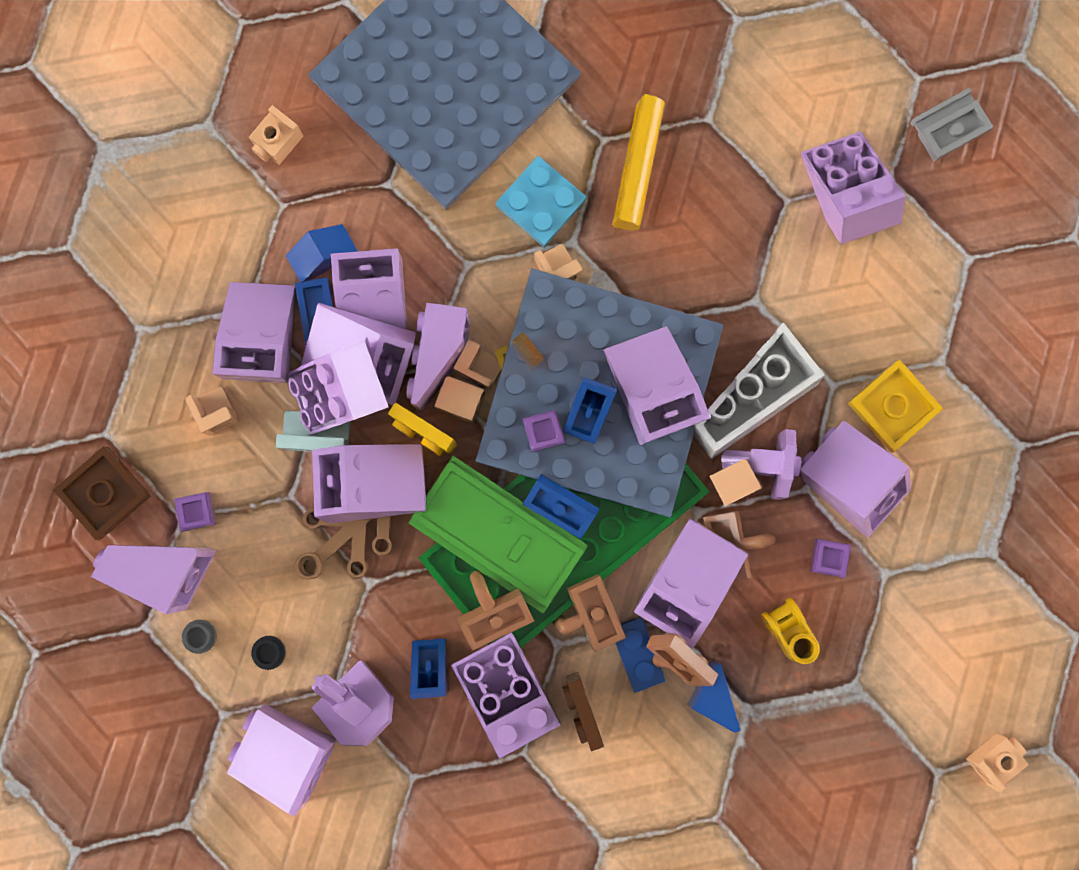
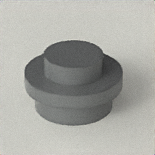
M202 619L188 623L182 632L183 645L188 651L196 654L209 651L217 639L215 627L210 622Z

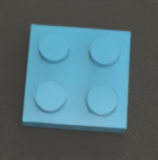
M537 156L495 204L501 212L545 248L586 202L587 196L541 157Z

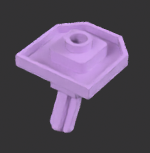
M785 429L778 434L776 451L751 449V452L725 450L721 456L722 467L725 469L743 459H747L756 475L773 477L770 499H786L789 496L794 476L798 477L801 469V457L796 456V430Z
M360 660L338 682L327 674L317 675L314 678L315 682L312 685V689L322 698L312 709L340 745L368 746L392 722L394 697L364 661Z

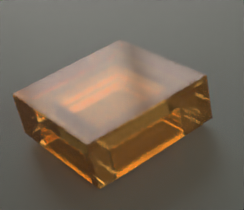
M521 333L513 339L512 346L532 371L542 365L544 361L543 355L525 333Z

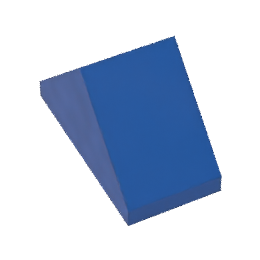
M343 224L308 231L287 253L286 257L300 282L310 281L332 269L331 254L358 252Z
M584 377L579 383L563 433L595 444L617 389Z
M446 639L412 641L411 699L446 696L449 692Z
M717 661L709 662L708 665L718 674L714 685L697 686L687 705L734 733L739 732L741 729L722 665Z

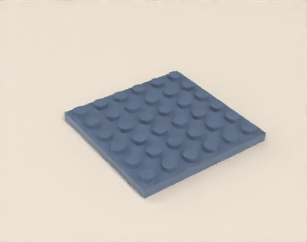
M384 0L308 76L319 89L431 197L447 210L580 78L581 72L505 0Z
M531 268L475 462L536 480L542 474L564 488L670 518L694 435V425L639 445L603 350L667 326L704 398L724 324ZM584 377L617 389L595 444L563 433L579 383ZM556 410L565 443L531 452L523 418Z

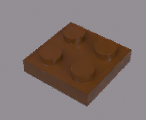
M103 446L53 489L54 493L95 540L103 539L151 497L107 446Z
M579 672L567 675L568 684L562 686L569 710L577 709L579 717L574 718V723L581 744L588 742L591 752L603 748L604 744Z

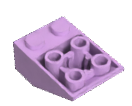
M861 131L801 152L802 160L826 222L840 244L902 223L906 196Z
M398 248L331 254L333 290L337 309L407 329L403 262Z
M229 283L215 340L213 375L223 380L288 383L289 377L287 373L290 372L295 286Z
M318 303L301 366L330 352L365 342L387 404L394 405L412 352L416 332Z
M426 303L425 312H419L417 332H420L421 341L420 345H414L412 353V365H415L416 374L415 379L409 378L407 386V398H410L412 406L418 412L424 411L443 385L445 378L452 373L468 341L471 320L467 308Z
M667 326L603 350L639 445L711 418L699 386Z
M365 342L330 352L287 373L290 392L296 397L301 410V422L308 429L310 435L388 408Z
M343 445L312 450L314 517L331 524L427 511L423 445Z
M689 518L639 598L634 613L668 634L673 633L681 636L687 642L686 645L694 648L711 622L749 553Z
M512 632L451 665L499 759L561 725L553 705Z

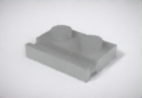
M970 88L920 114L910 122L912 127L915 126L917 129L918 137L933 162L984 135L993 128L977 100L974 101L970 93L972 91Z

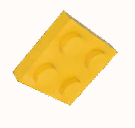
M900 359L891 364L847 403L890 453L899 449L943 410V407Z
M396 402L388 412V415L395 420L392 426L411 439L414 438L415 434L422 437L421 444L440 457L443 452L451 456L458 445L453 438Z

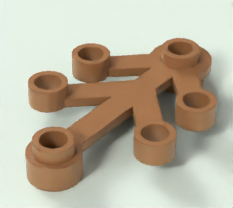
M314 509L307 510L303 515V522L306 527L311 529H317L321 526L343 528L315 553H303L296 559L295 571L297 575L306 580L315 579L320 576L324 569V562L352 538L351 561L347 565V572L353 578L364 577L368 572V564L365 561L367 524L373 518L331 524L319 519L316 525H311L308 518L311 513H314ZM391 516L377 518V538L372 542V549L375 554L380 556L388 555L393 549V542L390 539ZM381 539L388 542V549L385 552H380L377 549V543ZM310 559L316 563V569L313 572H308L305 568L306 562ZM355 562L362 563L364 568L363 572L359 575L352 571V566Z

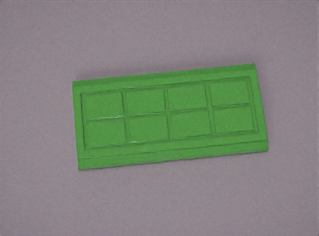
M455 456L449 461L426 495L427 511L414 513L408 522L510 592L519 588L525 602L541 613H544L588 547L587 544L563 528L524 506V502Z

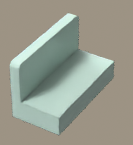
M285 411L283 434H277L276 448L288 451L312 452L314 449L349 445L351 421L310 435L308 429L301 422L300 411Z

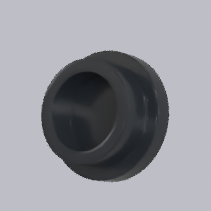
M275 636L261 637L252 647V660L259 668L264 670L277 668L285 659V645Z

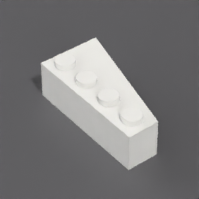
M784 322L767 343L761 347L747 366L735 377L728 388L709 407L708 412L711 418L694 425V437L711 460L816 387L824 377V373Z

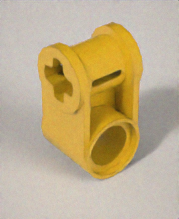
M791 597L785 599V604L772 612H763L761 614L767 629L777 640L789 660L800 664H809L817 659L820 653L819 643L808 627L801 610ZM799 639H804L808 644V652L803 657H798L794 652V644Z

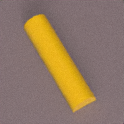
M644 94L636 105L612 223L614 228L634 231L639 230L641 226L665 106L662 99L648 94Z

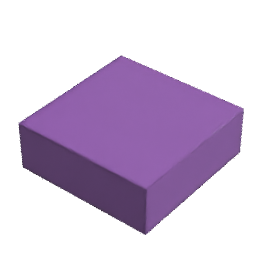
M556 410L523 418L531 452L565 443Z
M210 492L174 499L180 531L184 532L216 525Z
M815 539L810 572L846 578L851 545Z

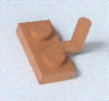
M739 511L703 517L707 529L745 552L771 546L776 541L772 533L744 538ZM748 556L734 581L752 577Z
M474 571L471 573L470 580L481 606L457 617V621L472 651L534 622L519 588L493 600L482 572Z
M596 574L567 588L577 615L568 619L560 615L553 621L554 626L561 633L569 634L583 627L595 652L626 638L601 576Z
M667 632L664 635L651 636L646 647L654 653L652 662L656 667H669L689 686L714 685L718 674L707 665L708 661L704 657L694 653L686 645L687 642L684 638L677 634H668Z

